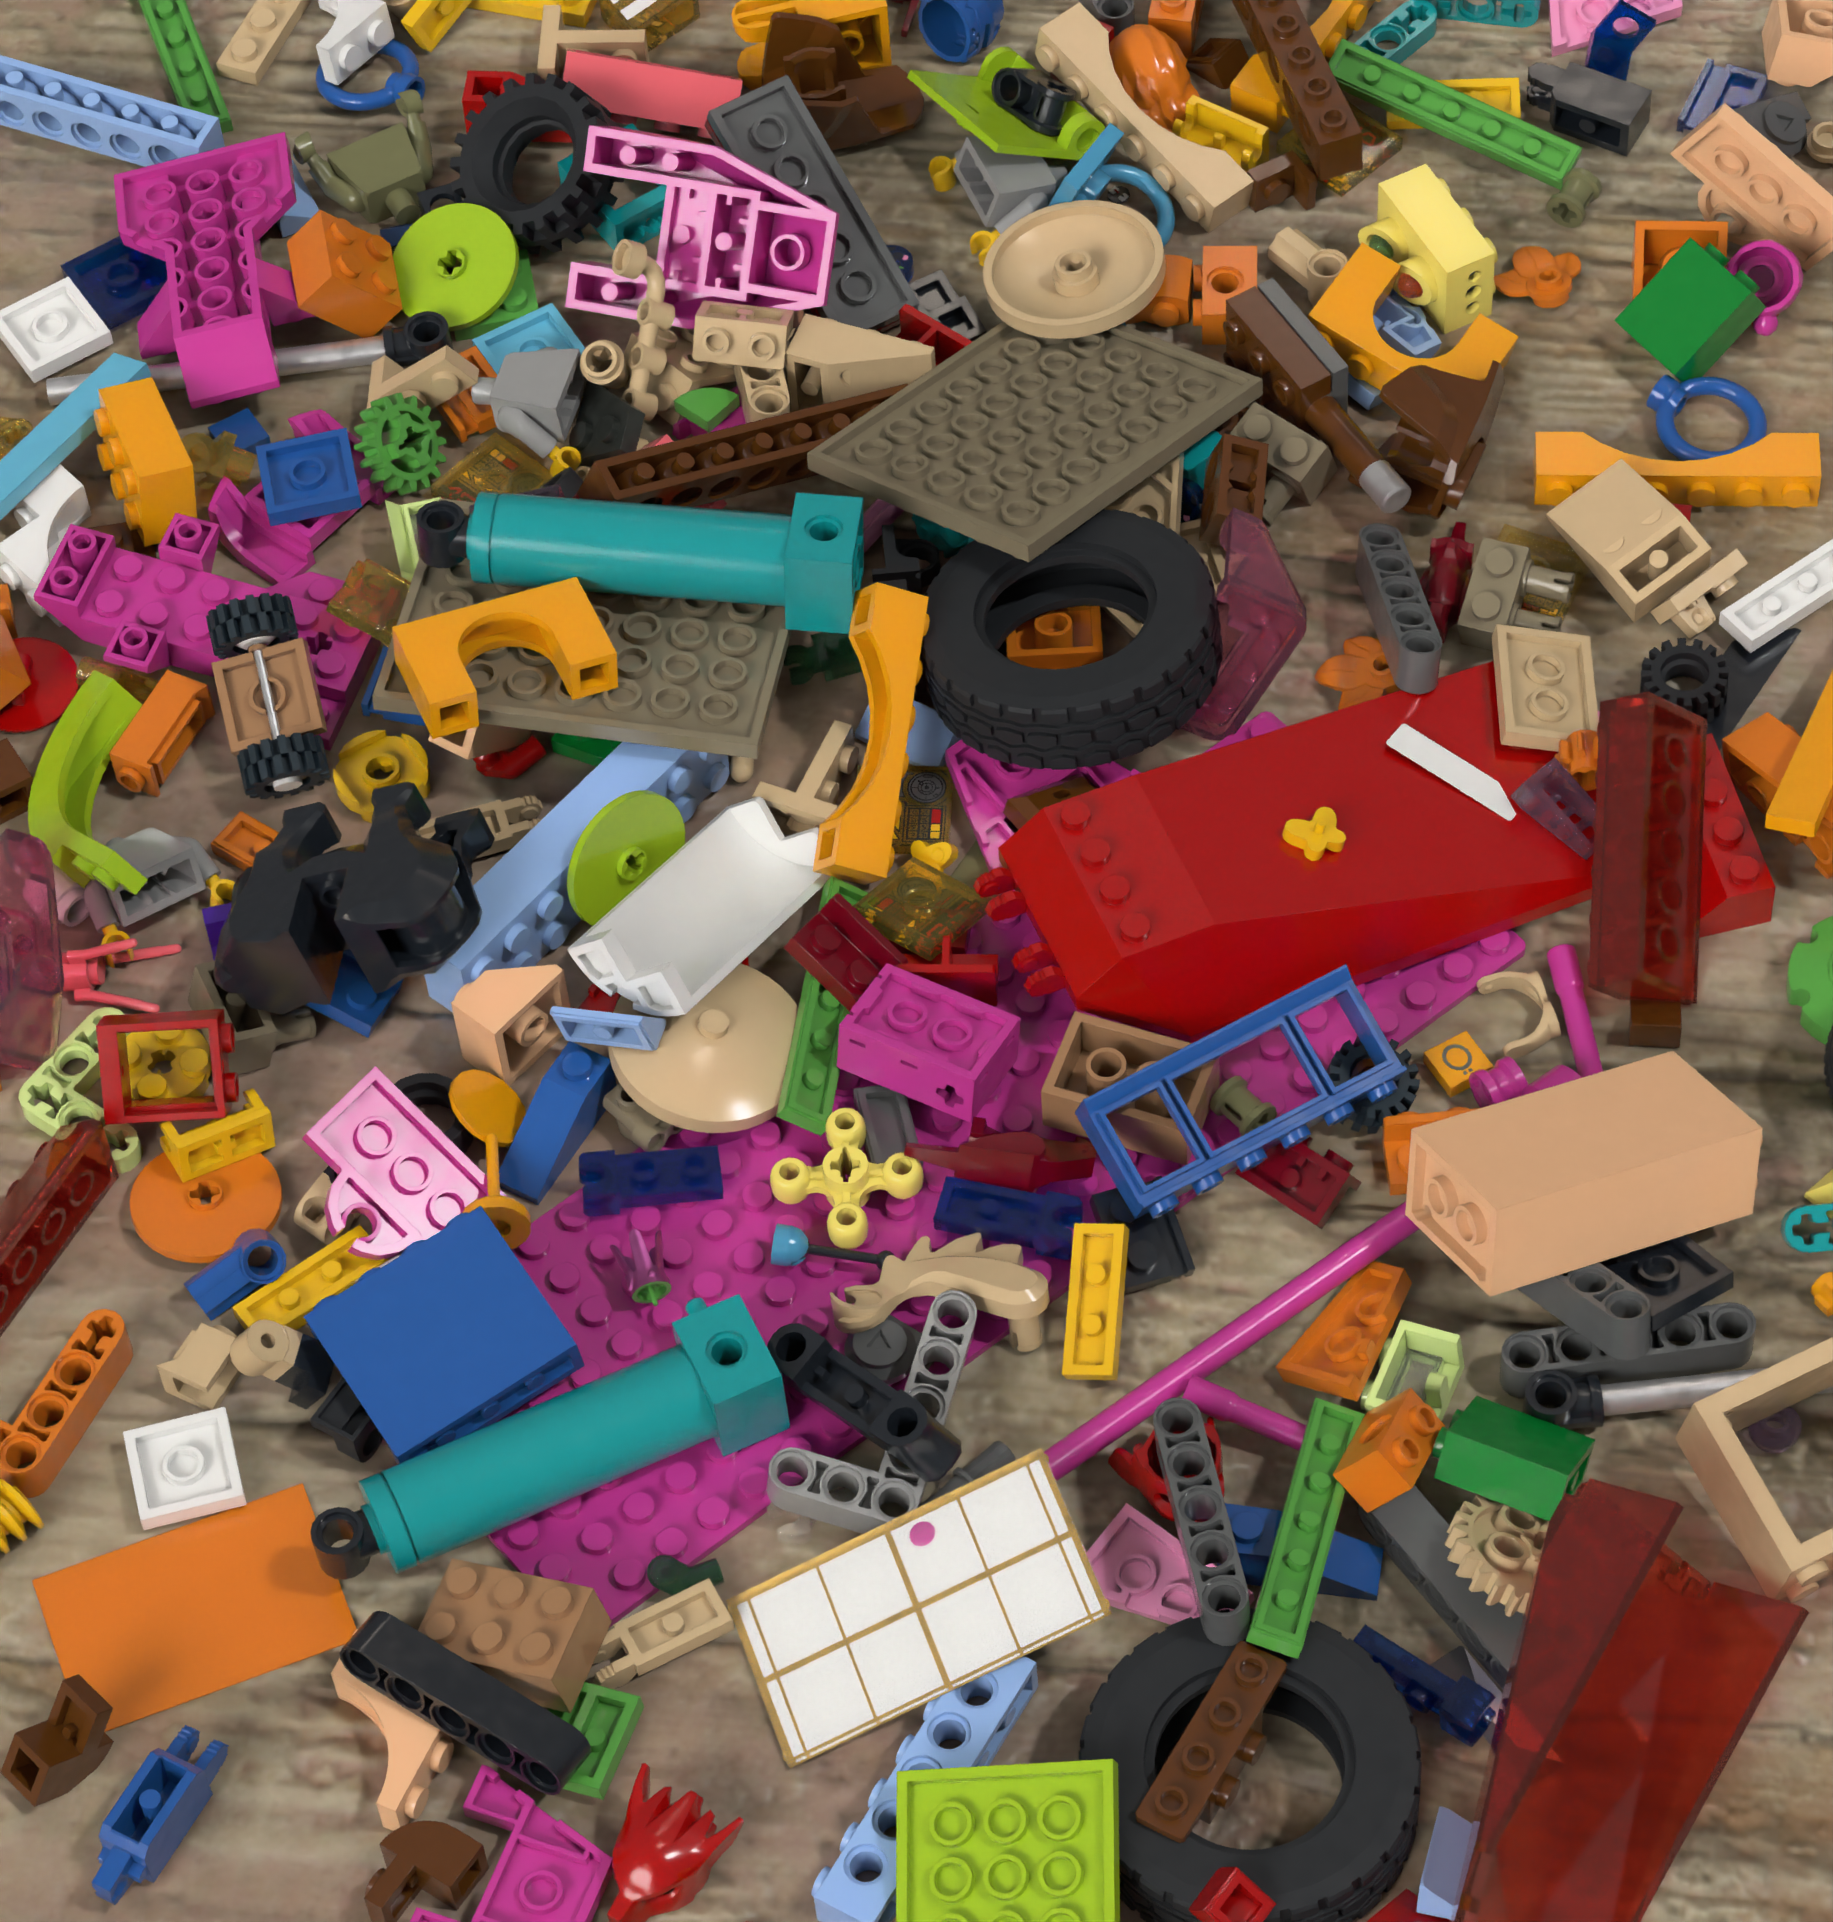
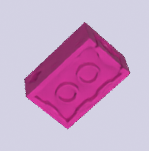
M886 963L878 973V977H875L852 1007L850 1015L847 1014L839 1024L837 1068L971 1123L973 1116H977L1017 1061L1021 1017Z

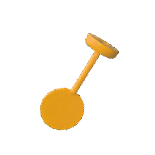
M477 1069L462 1071L451 1082L448 1096L451 1108L459 1122L473 1136L486 1143L488 1196L474 1200L465 1207L462 1213H470L481 1206L510 1249H514L523 1244L531 1233L530 1213L519 1201L500 1195L498 1146H511L526 1114V1110L516 1092L502 1079L489 1072Z

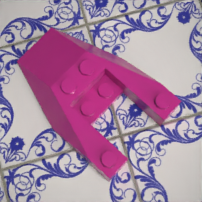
M589 125L583 171L667 185L656 262L661 267L665 278L664 302L672 304L675 308V318L672 326L694 329L695 315L703 300L794 311L827 306L840 216L838 212L719 146L614 126ZM595 261L571 262L565 307L637 320L639 304L646 298V278L643 274L634 280L616 275L612 270V264Z

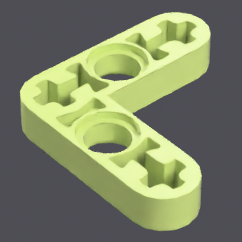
M103 1007L88 1015L31 1075L19 1090L18 1098L25 1118L32 1125L104 1170L111 1173H125L135 1168L142 1159L143 1150L136 1130L128 1123L105 1125L104 1108L83 1096L101 1077L99 1054L94 1051L96 1047L98 1049L96 1025L103 1016L124 1015L119 1009ZM82 1058L89 1062L87 1068L81 1073L69 1075L62 1071L64 1065L72 1059ZM51 1096L54 1107L59 1110L57 1115L52 1106L42 1101L35 1106L34 1100L37 1098L46 1100ZM88 1116L94 1120L92 1126L84 1132L74 1133L67 1129L70 1121L76 1117ZM104 1133L108 1142L116 1147H121L126 1143L127 1149L125 1151L115 1149L110 1153L108 1143L102 1138Z

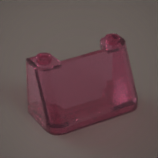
M1234 507L1223 522L1219 535L1220 544L1226 551L1224 578L1217 586L1216 597L1223 643V660L1211 694L1202 707L1196 710V714L1180 728L1213 741L1233 736L1239 730L1304 637L1307 629L1306 607L1266 525L1257 517Z
M6 828L0 835V1063L29 1071H36L58 1049L64 989L53 860L50 851L42 840L32 835Z

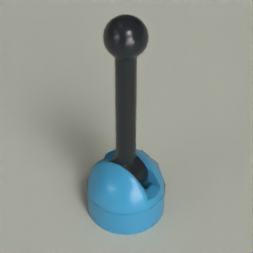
M777 1223L773 1238L771 1264L795 1266L802 1262L808 1254L876 1264L882 1270L885 1258L894 1254L888 1250L873 1254L809 1244L807 1236L801 1229Z

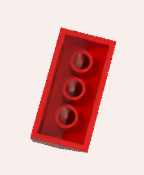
M1712 733L1664 744L1615 783L1616 794L1676 943L1771 921L1776 886Z

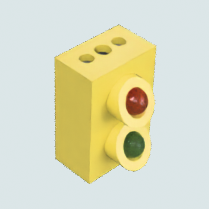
M1424 164L1378 183L1377 222L1361 228L1358 233L1360 245L1363 242L1401 265L1393 286L1397 294L1410 303L1422 305L1443 334L1474 322L1479 313L1486 317L1491 315L1493 294L1496 292L1494 282V265L1498 260L1496 248L1488 237L1483 238L1476 229L1469 211L1464 207L1460 208L1455 202L1445 180L1437 178L1428 165Z

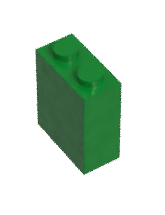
M1692 238L1686 241L1614 320L1681 382L1702 377L1766 308L1755 295L1760 287L1742 270H1739L1733 276L1724 268L1729 260L1709 242L1703 249Z
M1476 1395L1464 1411L1460 1409L1455 1411L1449 1428L1442 1427L1439 1431L1432 1451V1457L1439 1459L1434 1478L1555 1523L1582 1487L1595 1439Z

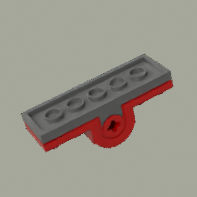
M788 75L708 112L704 126L716 146L721 147L840 214L827 306L810 308L814 316L831 318L840 323L863 329H872L882 333L900 324L899 310L905 304H909L918 310L920 305L918 299Z

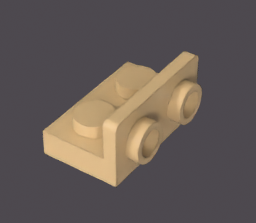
M703 300L695 315L692 357L696 361L781 370L785 366V352L787 340L793 329L794 310Z

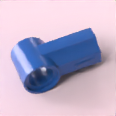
M259 1228L249 1229L241 1233L231 1249L186 1281L184 1286L212 1321L259 1285L269 1284L277 1280L285 1270L286 1254L281 1245L268 1231ZM259 1246L271 1247V1255L265 1264L255 1267L248 1265V1257L253 1249Z

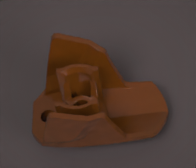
M776 12L771 16L762 65V86L788 75L831 151L913 129L917 125L924 111V97L920 89L907 78L908 74L899 66L891 65L873 69H862L847 45L839 26L820 17L786 12Z
M1492 361L1485 381L1451 374L1426 365L1409 367L1383 385L1379 394L1381 400L1401 416V419L1396 428L1399 432L1392 434L1378 450L1411 489L1410 499L1401 508L1408 513L1424 514L1436 520L1441 517L1447 506L1454 510L1458 509L1487 446L1485 443L1504 388V373L1499 362ZM1349 474V482L1363 489L1354 477Z

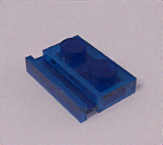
M1708 58L1678 117L1676 131L1682 133L1684 129L1692 131L1724 103L1735 109L1762 101L1768 88L1769 80H1767V75L1731 64H1726L1725 68L1714 65L1713 59Z

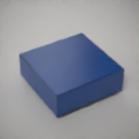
M248 408L208 427L211 440L231 467L256 455L255 446L271 443L269 435Z

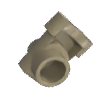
M620 1083L604 1096L603 1107L616 1118L620 1133L650 1155L659 1152L669 1136L678 1134L683 1130V1128L666 1123L648 1113L626 1093Z

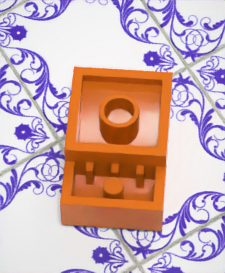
M1100 606L1062 608L1042 613L1026 621L1006 638L1007 658L1018 664L1039 669H1067L1103 660Z

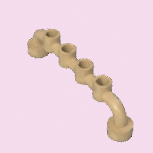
M623 239L617 244L613 252L612 270L616 275L633 280L643 274L647 281L646 298L641 301L637 310V321L641 325L638 341L632 347L629 354L628 363L632 373L629 388L625 390L622 398L628 404L645 413V421H651L658 409V398L655 394L647 392L650 375L659 376L663 372L667 361L665 350L655 347L658 329L667 331L672 326L675 318V308L672 304L664 302L665 278L657 262L647 256L645 245ZM639 438L636 451L648 444V440ZM580 466L575 472L584 481L591 468Z

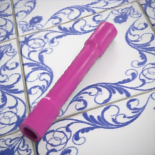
M1568 944L1555 946L1547 952V960L1554 989L1560 999L1577 1073L1583 1078L1603 1072L1584 995L1585 985L1576 948Z
M1192 1374L1182 1398L1191 1400L1197 1405L1201 1413L1220 1421L1232 1422L1293 1449L1300 1450L1306 1428L1305 1424L1245 1400L1231 1390Z

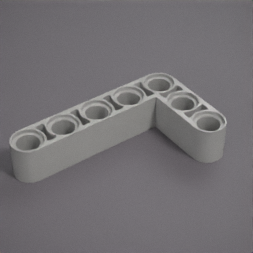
M955 1290L942 1292L934 1299L904 1389L906 1393L917 1399L927 1410L931 1411L935 1415V1419L944 1427L969 1351L977 1317L975 1302L969 1295ZM948 1315L956 1316L962 1320L964 1325L959 1328H948L939 1319ZM934 1361L941 1362L950 1371L946 1374L936 1375L929 1372L925 1365ZM789 1447L780 1450L771 1459L766 1491L771 1502L782 1510L872 1536L917 1514L927 1482L922 1480L911 1469L900 1467L895 1462L896 1458L887 1451L884 1453L879 1472L804 1449ZM786 1472H795L801 1475L804 1482L794 1487L787 1486L778 1479V1476ZM845 1487L851 1490L855 1497L850 1501L841 1502L833 1499L829 1491L833 1488ZM888 1502L898 1503L906 1510V1513L899 1517H890L881 1511L880 1506Z

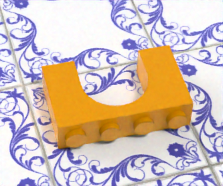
M1363 242L1307 316L1310 322L1349 366L1348 372L1354 378L1364 380L1380 391L1387 382L1409 367L1426 365L1451 374L1485 381L1493 360L1499 362L1502 369L1506 366L1519 338L1516 334L1479 313L1458 344L1444 355L1434 358H1415L1396 351L1379 335L1373 316L1391 293L1401 265Z
M577 577L392 627L395 663L432 739L479 726L477 691L465 668L474 658L493 649L521 647L544 655L555 666L572 700L618 688L617 652Z

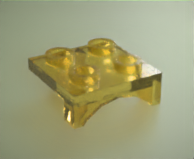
M366 559L364 562L358 560L355 567L352 566L342 588L330 600L326 611L340 618L348 626L358 628L378 639L389 648L393 637L392 627L397 625L411 582L370 559Z

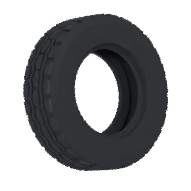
M1104 508L1030 562L1017 559L1013 555L987 544L979 543L974 539L960 549L956 556L953 555L939 570L938 576L934 577L924 595L929 597L926 613L929 615L930 622L927 634L922 638L921 651L929 693L939 718L943 720L944 725L957 738H962L963 743L982 754H987L990 758L1008 764L1014 763L1021 767L1036 769H1077V767L1086 766L1087 768L1111 763V761L1121 760L1140 753L1149 746L1153 747L1171 736L1176 729L1179 730L1196 714V710L1202 707L1211 694L1212 687L1215 686L1221 670V662L1223 660L1221 626L1214 583L1208 566L1191 544L1188 545V541L1170 528L1167 529L1159 522L1144 516H1137L1134 513L1114 509L1105 510ZM1075 606L1109 607L1125 612L1143 624L1140 632L1123 649L1103 660L1067 669L1032 668L1018 664L998 651L1003 641L1017 627L1042 613Z
M1250 1608L1251 1620L1255 1608ZM1230 1609L1219 1610L1217 1612L1228 1613L1230 1612ZM1189 1617L1165 1627V1631L1160 1634L1158 1632L1154 1633L1134 1647V1652L1130 1656L1127 1654L1108 1674V1682L1102 1683L1090 1705L1091 1715L1088 1714L1085 1717L1080 1738L1081 1749L1079 1751V1761L1114 1759L1118 1763L1120 1899L1132 1911L1137 1910L1140 1913V1918L1146 1922H1202L1188 1910L1220 1867H1238L1276 1903L1263 1922H1353L1357 1917L1362 1919L1381 1901V1894L1389 1892L1402 1872L1403 1864L1401 1863L1408 1860L1416 1836L1415 1829L1418 1826L1422 1762L1420 1760L1421 1747L1417 1727L1412 1725L1413 1715L1403 1693L1396 1691V1682L1381 1663H1375L1372 1660L1373 1655L1351 1638L1347 1640L1342 1636L1341 1632L1318 1621H1310L1304 1645L1298 1659L1249 1643L1284 1660L1287 1664V1671L1264 1708L1263 1713L1283 1717L1313 1734L1332 1756L1342 1780V1787L1335 1804L1323 1820L1312 1830L1280 1846L1249 1850L1215 1844L1192 1831L1184 1843H1178L1136 1821V1811L1158 1776L1167 1755L1181 1738L1237 1644L1221 1646L1213 1643L1206 1637L1200 1617L1194 1619Z

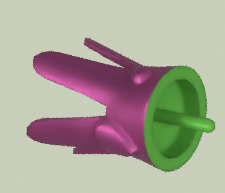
M632 1229L629 1233V1241L634 1262L630 1257L623 1256L616 1245H610V1249L626 1274L625 1279L628 1289L632 1292L633 1300L638 1303L652 1302L654 1306H657V1300L664 1298L672 1289L670 1279L664 1271L661 1230L656 1232L655 1247L648 1253L641 1233L637 1229Z

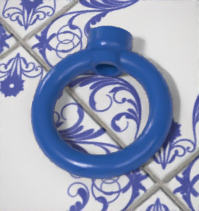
M392 39L376 54H384L395 58L401 64L402 71L401 73H392L386 81L385 88L370 93L347 92L338 88L335 84L325 81L321 63L316 71V85L320 94L331 104L353 111H368L386 107L395 103L396 99L401 98L397 93L410 89L418 91L422 100L425 94V81L418 76L419 63L414 52L408 46L395 39Z
M1665 374L1656 383L1647 400V407L1656 411V429L1661 442L1670 453L1681 461L1702 460L1730 454L1756 443L1764 438L1767 433L1766 415L1759 401L1747 389L1727 379L1697 377L1679 383L1674 378ZM1700 395L1719 396L1733 402L1743 411L1748 421V432L1745 439L1731 449L1707 451L1692 446L1679 435L1674 424V417L1682 411L1687 400Z

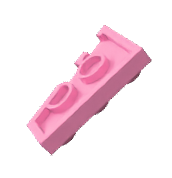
M1548 0L1552 57L1681 17L1682 0Z
M1126 1503L1086 1552L1108 1605L1170 1625L1189 1617L1193 1619L1199 1617L1180 1540ZM1212 1563L1206 1565L1207 1567H1217ZM1248 1589L1249 1604L1251 1605L1255 1599L1253 1592Z

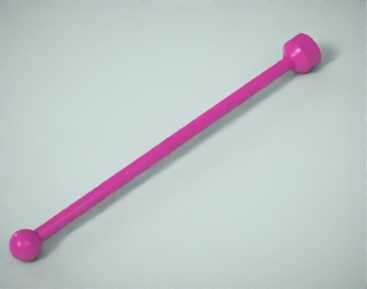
M1557 1065L1526 1086L1522 1091V1096L1582 1077L1565 1065ZM1406 1201L1042 1452L1046 1455L1056 1481L1152 1416L1157 1406L1163 1401L1182 1395L1192 1374L1205 1379L1418 1231L1419 1228L1405 1215ZM929 1523L917 1525L911 1533V1541L918 1548H926L936 1539V1529Z

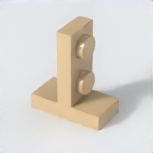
M543 5L537 71L538 75L544 80L547 79L548 73L561 78L564 71L567 48L649 62L645 29L564 30L561 5Z
M447 345L406 369L384 355L372 362L367 409L371 408V401L396 393H402L403 398L416 396L417 408L428 405L433 409L477 384L479 368Z
M838 720L833 721L796 792L762 781L759 782L752 797H762L765 800L782 833L793 835L815 827L819 828L820 824L838 808V805L835 804L839 795V783L845 773L850 774L853 771L859 754V748L854 746L852 725Z

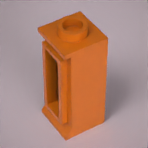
M166 670L109 753L118 783L132 792L142 791L155 797L160 796L159 784H164L206 720L215 715L207 684Z

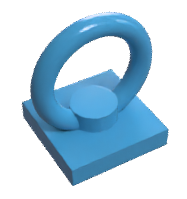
M1109 123L1064 178L1048 206L1078 200H1098L1110 182L1131 184L1143 191L1154 204L1157 212L1156 229L1161 236L1164 247L1170 240L1175 226L1173 203L1168 193L1147 172L1130 165L1107 164L1124 135L1121 130Z

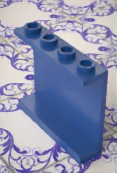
M481 1206L470 1213L465 1212L455 1216L447 1223L443 1230L427 1240H419L405 1248L401 1256L382 1268L377 1267L365 1272L356 1284L338 1295L325 1297L314 1306L311 1312L304 1316L314 1338L319 1340L388 1444L397 1464L497 1422L585 1366L577 1344Z

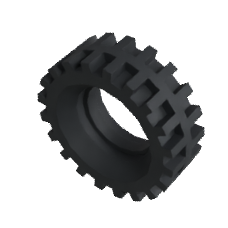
M528 73L525 76V85L519 84L512 78L504 81V93L497 96L491 91L487 92L482 97L487 106L479 114L470 110L465 117L472 122V125L467 135L457 133L454 142L462 147L461 156L451 157L450 168L458 172L460 178L451 182L453 192L464 198L460 203L480 205L500 216L512 231L518 249L521 247L528 250L530 254H539L542 245L555 253L562 251V240L568 238L575 244L584 240L581 229L588 223L598 228L604 221L598 215L604 204L614 207L618 198L610 193L613 183H624V178L583 171L589 125L620 127V125L609 118L612 113L606 107L570 81L567 83L557 75L549 73L546 80L536 73ZM554 130L566 132L571 137L573 143V162L565 181L552 195L540 202L531 204L520 202L515 197L513 191V171L520 154L532 140L545 132Z

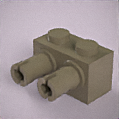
M1256 402L1250 406L1230 433V435L1269 444L1266 479L1269 481L1265 485L1262 523L1267 527H1271L1275 518L1292 496H1296L1311 506L1338 470L1330 449L1326 444Z
M1483 537L1457 623L1461 644L1493 651L1492 634L1496 624L1560 632L1562 617H1553L1521 609L1522 603L1527 593L1568 603L1571 597L1569 590H1573L1575 573H1566L1535 566L1534 560L1531 559L1529 547Z
M215 961L195 965L188 1003L192 1011L224 1009L225 1023H233L235 1051L234 1053H228L230 1072L241 1074L267 1068L270 1066L272 1054L276 1046L295 1040L315 1037L316 1024L314 1017L310 1016L311 1011L308 1007L278 1015H270L267 1011L250 1008L237 993H229L215 983L213 975ZM202 1028L201 1031L210 1047L208 1028Z

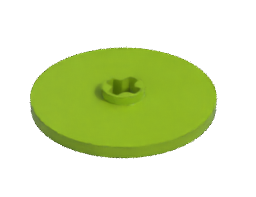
M471 203L445 205L419 218L404 233L393 254L402 311L409 318L424 311L441 314L448 323L449 331L468 328L490 316L509 295L518 272V246L508 225L490 209ZM456 260H459L462 263L461 267H455L452 274H449L447 267L455 266Z
M632 791L608 803L589 822L576 843L567 875L568 897L573 910L582 920L592 926L595 925L685 844L683 818L672 801L654 791Z

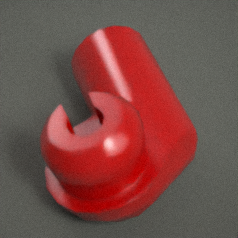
M531 736L512 752L501 750L472 759L476 763L477 771L486 777L516 779L543 758L547 752L534 736Z

